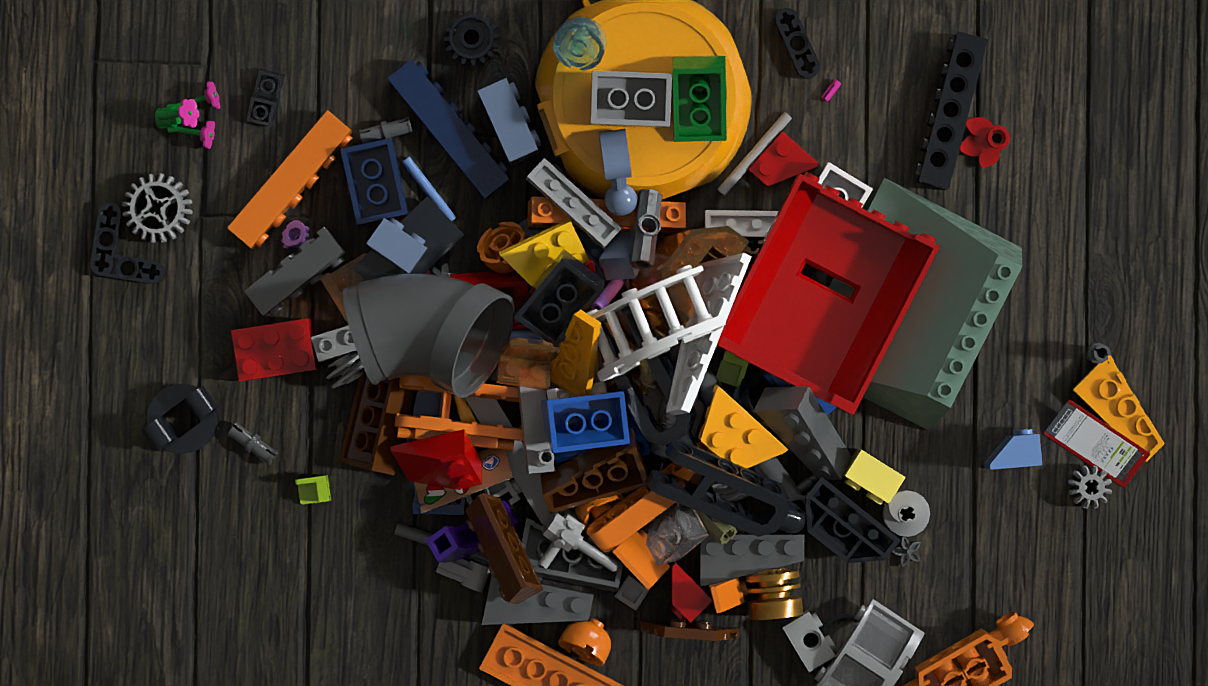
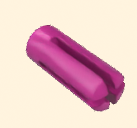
M833 80L822 95L823 100L830 101L841 85L838 80Z

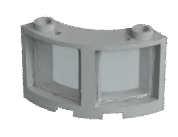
M872 599L867 607L862 605L854 617L857 619L856 624L826 668L822 666L814 678L817 680L815 686H894L903 672L902 669L908 662V659L912 658L925 633Z

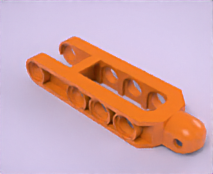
M400 377L399 388L441 393L438 417L411 416L396 413L395 427L441 432H454L465 429L468 435L523 441L522 425L518 428L503 425H488L449 419L451 396L453 394L434 385L431 378ZM483 384L476 392L469 396L519 402L517 387Z

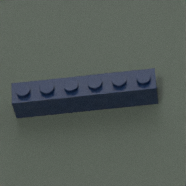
M412 59L388 77V80L487 200L510 181L507 177L510 173L501 161L496 163L491 155L494 152L485 141L480 144L474 135L478 132L469 121L465 124L458 117L461 111L453 101L449 104L442 97L445 92L436 81L431 83L427 79L426 75L429 72L420 61L415 64Z

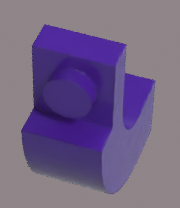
M503 500L502 503L513 526L519 523L508 502ZM467 523L457 527L445 526L426 539L438 562H453L480 551L477 545L479 539L476 532H472Z

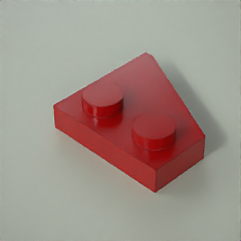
M782 131L748 170L768 187L814 169L819 163Z

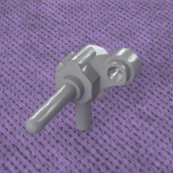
M566 509L562 515L555 513L541 533L552 541L538 563L546 569L561 548L567 552L571 548L574 550L579 549L610 571L614 572L619 568L616 561L583 540L584 537L581 536L585 525L577 520L575 512L571 509Z

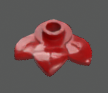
M983 117L968 119L966 126L971 134L963 140L959 150L968 156H979V163L982 168L992 166L999 160L1000 151L1008 146L1010 141L1009 132L1003 126H993L988 119ZM993 134L1001 136L1000 143L993 142Z

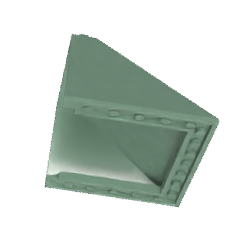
M884 178L868 212L874 209L886 215L884 220L892 224L897 221L909 227L907 232L913 235H921L922 232L936 239L935 244L939 245L940 248L863 398L929 431L951 408L1022 268V248ZM836 278L832 279L828 287L849 299L855 289Z

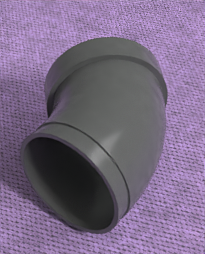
M398 274L360 282L358 285L343 288V301L350 332L362 366L373 385L379 384L381 381L405 376H424L431 378L432 383L457 397L464 398L470 396L485 383L496 368L505 351L513 328L515 313L513 299L511 296L487 284L473 285L462 280L432 274Z

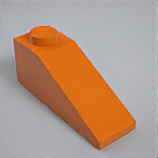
M739 577L708 585L716 613L724 612L744 603V596L748 595L745 580L740 581Z

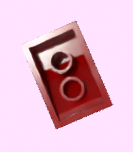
M465 429L391 446L392 454L409 481L456 490L482 484V459Z

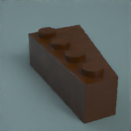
M633 428L628 430L630 444L592 448L555 467L554 472L540 475L543 497L550 514L587 504L596 499L608 498L647 486L645 483L648 477L647 465Z

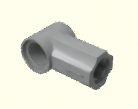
M465 559L446 563L439 562L436 570L437 573L461 582V585L478 592L483 591L490 574L488 566Z

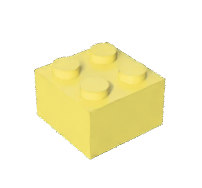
M861 449L855 451L843 474V477L846 478L844 480L845 484L857 491L863 488L867 491L865 496L880 505L882 502L888 504L891 502L906 478Z

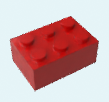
M309 318L231 330L239 382L319 370L317 355L311 339L313 337L311 319Z

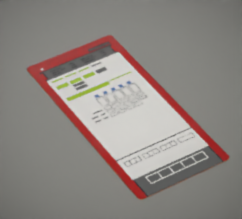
M1071 400L1067 401L1044 432L1045 436L1090 466H1097L1099 472L1105 470L1107 472L1106 476L1122 487H1126L1150 456L1148 451Z

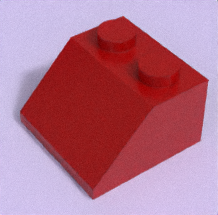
M674 561L671 564V602L674 605L672 611L681 621L687 619L691 623L713 600Z

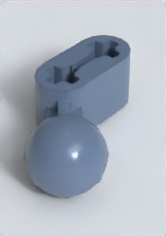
M619 129L599 132L605 180H611V187L606 191L604 203L606 208L615 216H625L630 214L637 204L636 192L627 185L626 178L632 177L626 130Z

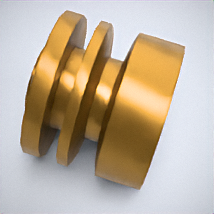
M774 568L760 570L757 573L745 576L746 582H758V586L747 588V593L759 594V599L748 602L750 620L780 619L803 615L802 597L790 596L789 592L800 588V583L788 582V579L800 577L799 570Z

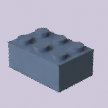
M505 78L478 90L510 165L512 166L539 154L537 147L541 146V142L535 129L530 131L527 126L531 121L525 106L520 108L516 100L520 99V95L514 82L509 84Z

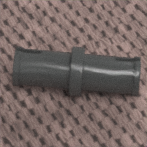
M407 116L406 118L388 123L385 120L381 122V125L363 130L360 129L359 132L362 143L366 144L409 132L412 133L413 129L409 116Z
M1101 343L1091 345L1085 353L1086 358L1096 364L1105 362L1111 354L1110 349Z
M238 422L234 424L235 427L232 426L227 436L244 446L246 452H252L266 462L267 465H270L272 460H275L279 452L263 442L261 436L252 434Z

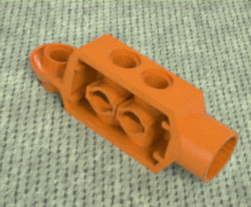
M1015 611L1010 612L996 621L998 628L990 633L981 628L915 666V679L903 686H999L1012 678V667L1007 660L1002 646L1006 644L1012 646L1027 638L1029 635L1028 631L1034 626V623L1028 618L1018 616Z

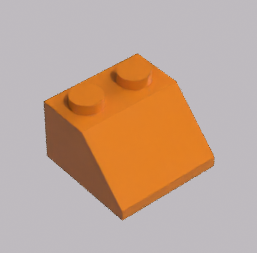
M641 529L615 547L612 552L649 590L670 568V565L667 563L670 558L661 548L656 551L649 544L652 539Z

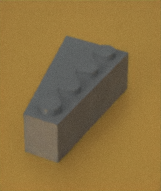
M323 227L317 232L318 238H312L299 246L297 254L287 256L277 265L278 268L276 270L268 271L244 291L263 316L268 314L271 317L275 316L284 308L281 304L289 298L291 301H294L304 293L302 288L309 283L313 286L325 277L323 275L324 271L330 267L334 270L345 262L343 257L347 253L327 228Z
M810 387L765 388L754 409L758 416L818 479L822 476L825 480H841L852 456Z
M526 518L522 545L537 577L612 592L618 591L623 563L613 557L610 558L619 565L618 570L614 572L579 549L574 550L573 548L569 552L561 548L547 569L538 564L552 541L541 534L544 526Z
M699 533V585L702 587L754 574L760 570H770L804 561V534L771 533L757 537L750 533H736L734 538L730 539L726 544H720L710 533Z
M492 576L482 625L588 621L594 593L541 582L543 591L516 605L508 603V601L501 597L499 587L501 586L497 578Z

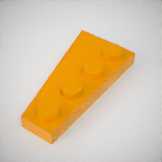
M582 310L575 313L565 333L566 338L558 348L559 353L551 363L552 368L545 376V378L574 397L592 394L601 322Z
M1111 355L1108 356V360L1096 364L1072 389L1107 425L1148 451L1150 456L1145 462L1165 444L1148 415L1145 414L1140 406L1137 397L1126 383V379L1117 368Z

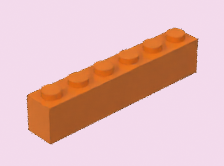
M327 110L227 228L250 248L262 247L269 238L267 233L273 226L278 228L285 220L286 216L284 213L289 207L294 209L303 197L300 194L306 187L311 189L319 180L317 174L324 167L327 170L336 160V157L333 155L339 148H346L353 139L350 135L353 131Z

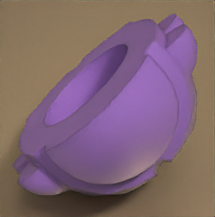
M298 220L290 222L282 232L283 238L281 242L284 243L283 247L285 249H298L309 238V227Z

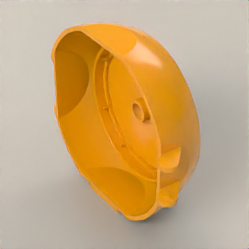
M582 0L584 8L573 13L550 39L540 60L535 78V87L541 103L537 104V108L555 158L561 157L567 176L584 190L605 199L606 191L611 187V180H605L599 132L625 129L632 177H628L626 180L627 185L636 192L637 201L641 190H656L662 195V199L715 180L729 165L742 144L750 119L752 103L749 82L729 30L713 13L693 0H601L591 5L589 0ZM725 56L727 141L674 142L673 57ZM593 70L671 73L670 127L590 125Z

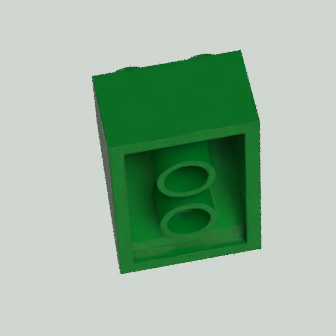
M725 56L673 57L674 142L727 141Z

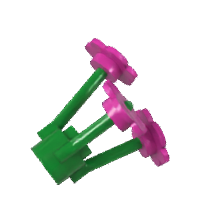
M207 82V89L204 90L205 95L189 100L183 99L176 104H167L166 108H158L155 112V121L158 128H167L169 133L179 132L200 136V140L203 141V147L210 149L215 136L214 121H207L206 126H203L201 130L178 127L177 125L181 124L182 121L184 126L196 127L197 118L199 117L196 103L207 100L213 107L220 109L219 95L216 92L214 83Z

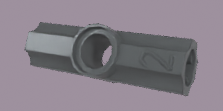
M648 189L639 192L635 224L631 229L633 240L629 264L641 270L653 267L657 234L661 229L659 216L662 195L656 190ZM642 226L648 228L650 233L646 232Z

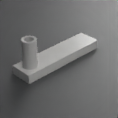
M545 158L527 176L526 179L580 227L594 244L604 249L622 229Z
M543 368L517 370L516 378L527 474L554 472V454L551 452L544 429L541 401L547 400Z

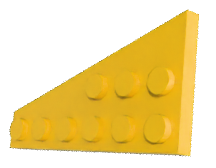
M570 218L499 252L500 256L532 287L563 249L583 264L589 260ZM607 322V323H605V324H606V326L608 327V329H609V331H610V333H611V335H612V337H613L612 331H611L610 326H609V324H608V322Z

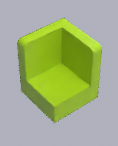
M725 350L716 377L720 382L738 387L745 376L749 363Z
M328 475L295 480L296 485H298L301 504L331 501Z

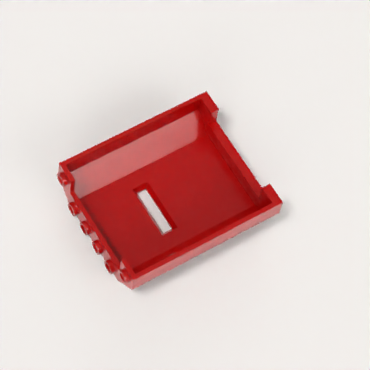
M805 172L804 175L798 174L745 275L717 346L793 386H809L816 398L854 415L940 246L935 244L936 239L926 233L922 232L921 235H913L907 232L909 227L897 221L892 224L884 220L886 215L874 209L871 212L861 208L863 203L849 197L848 200L838 196L840 193L838 190L828 185L823 188V185L818 183L820 180L818 177ZM807 263L855 288L850 299L801 274L804 265Z

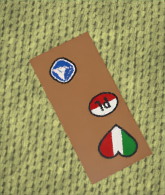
M486 449L478 453L482 459L481 485L456 490L414 482L421 513L513 478L506 450Z

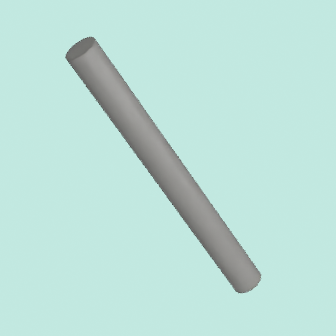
M786 112L778 118L717 190L725 196L789 123L792 118Z

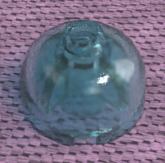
M582 16L566 20L558 28L554 37L553 51L557 59L569 68L573 65L580 67L579 70L583 71L592 69L601 62L607 46L606 35L602 27L595 20Z

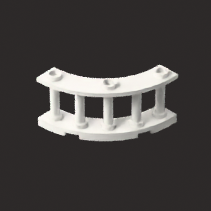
M691 265L682 267L676 271L677 275L639 291L636 288L630 289L622 293V299L599 311L595 309L587 312V314L599 322L605 318L607 319L620 354H618L620 359L618 360V358H614L601 326L598 346L605 362L603 363L604 368L597 372L600 382L625 374L627 371L640 365L639 361L647 357L651 359L669 351L670 347L679 344L678 340L683 339L684 343L716 332L726 325L722 315L713 318L712 314H708L695 283L694 277L703 271L702 265L696 268H692ZM684 282L699 318L697 319L698 324L684 329L683 325L680 326L665 289ZM656 293L670 327L668 331L670 335L660 340L653 337L638 301ZM628 305L644 341L642 342L643 348L636 351L630 349L615 313Z

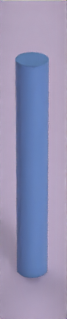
M411 157L406 158L402 164L424 193L451 221L455 220L457 217Z

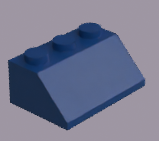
M624 391L541 401L544 429L552 453L630 444Z

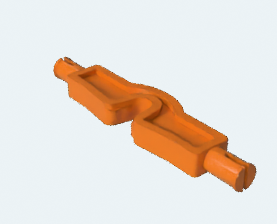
M398 427L397 438L420 440L450 432ZM468 435L474 447L511 451L514 449V440Z

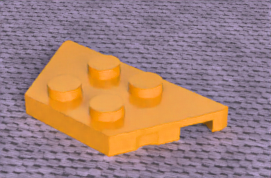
M717 384L714 386L711 405L707 407L705 422L701 426L698 435L700 441L717 456L745 468L757 465L788 450Z

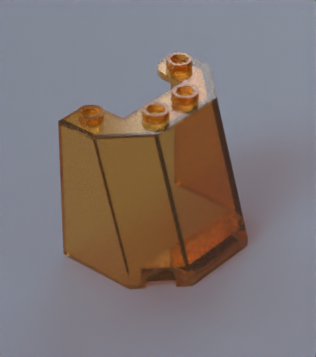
M729 226L693 229L660 238L656 242L653 267L651 269H640L635 279H628L629 288H636L639 291L677 275L676 271L682 267L691 265L692 268H696L707 253L715 259L743 253L749 241ZM684 282L665 289L680 326L683 325L685 329L696 311L687 289L682 286ZM656 293L638 300L652 328L664 338L669 336L668 331L670 327Z

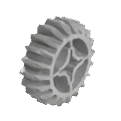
M160 173L156 181L154 174H149L148 183L143 177H140L139 182L142 186L139 188L138 185L132 183L131 187L136 192L134 194L130 192L125 193V196L132 199L131 202H123V206L130 207V211L123 212V216H132V219L128 220L126 225L130 227L136 224L132 233L137 235L143 231L141 234L142 240H146L149 234H151V242L156 243L159 235L161 242L164 243L167 242L166 234H169L172 239L176 238L173 230L176 229L180 233L184 232V229L180 226L181 222L189 225L190 221L184 218V214H193L192 210L185 209V206L192 204V200H183L189 194V191L183 190L179 192L183 186L181 182H177L172 186L174 177L169 176L165 182L164 174ZM152 188H167L174 195L159 199L152 191ZM145 193L147 206L138 214V203ZM154 201L160 205L164 203L163 207L160 208L161 215H158L156 212L151 213L155 208ZM177 202V214L172 223H170L168 211ZM156 217L164 228L150 229L142 221Z

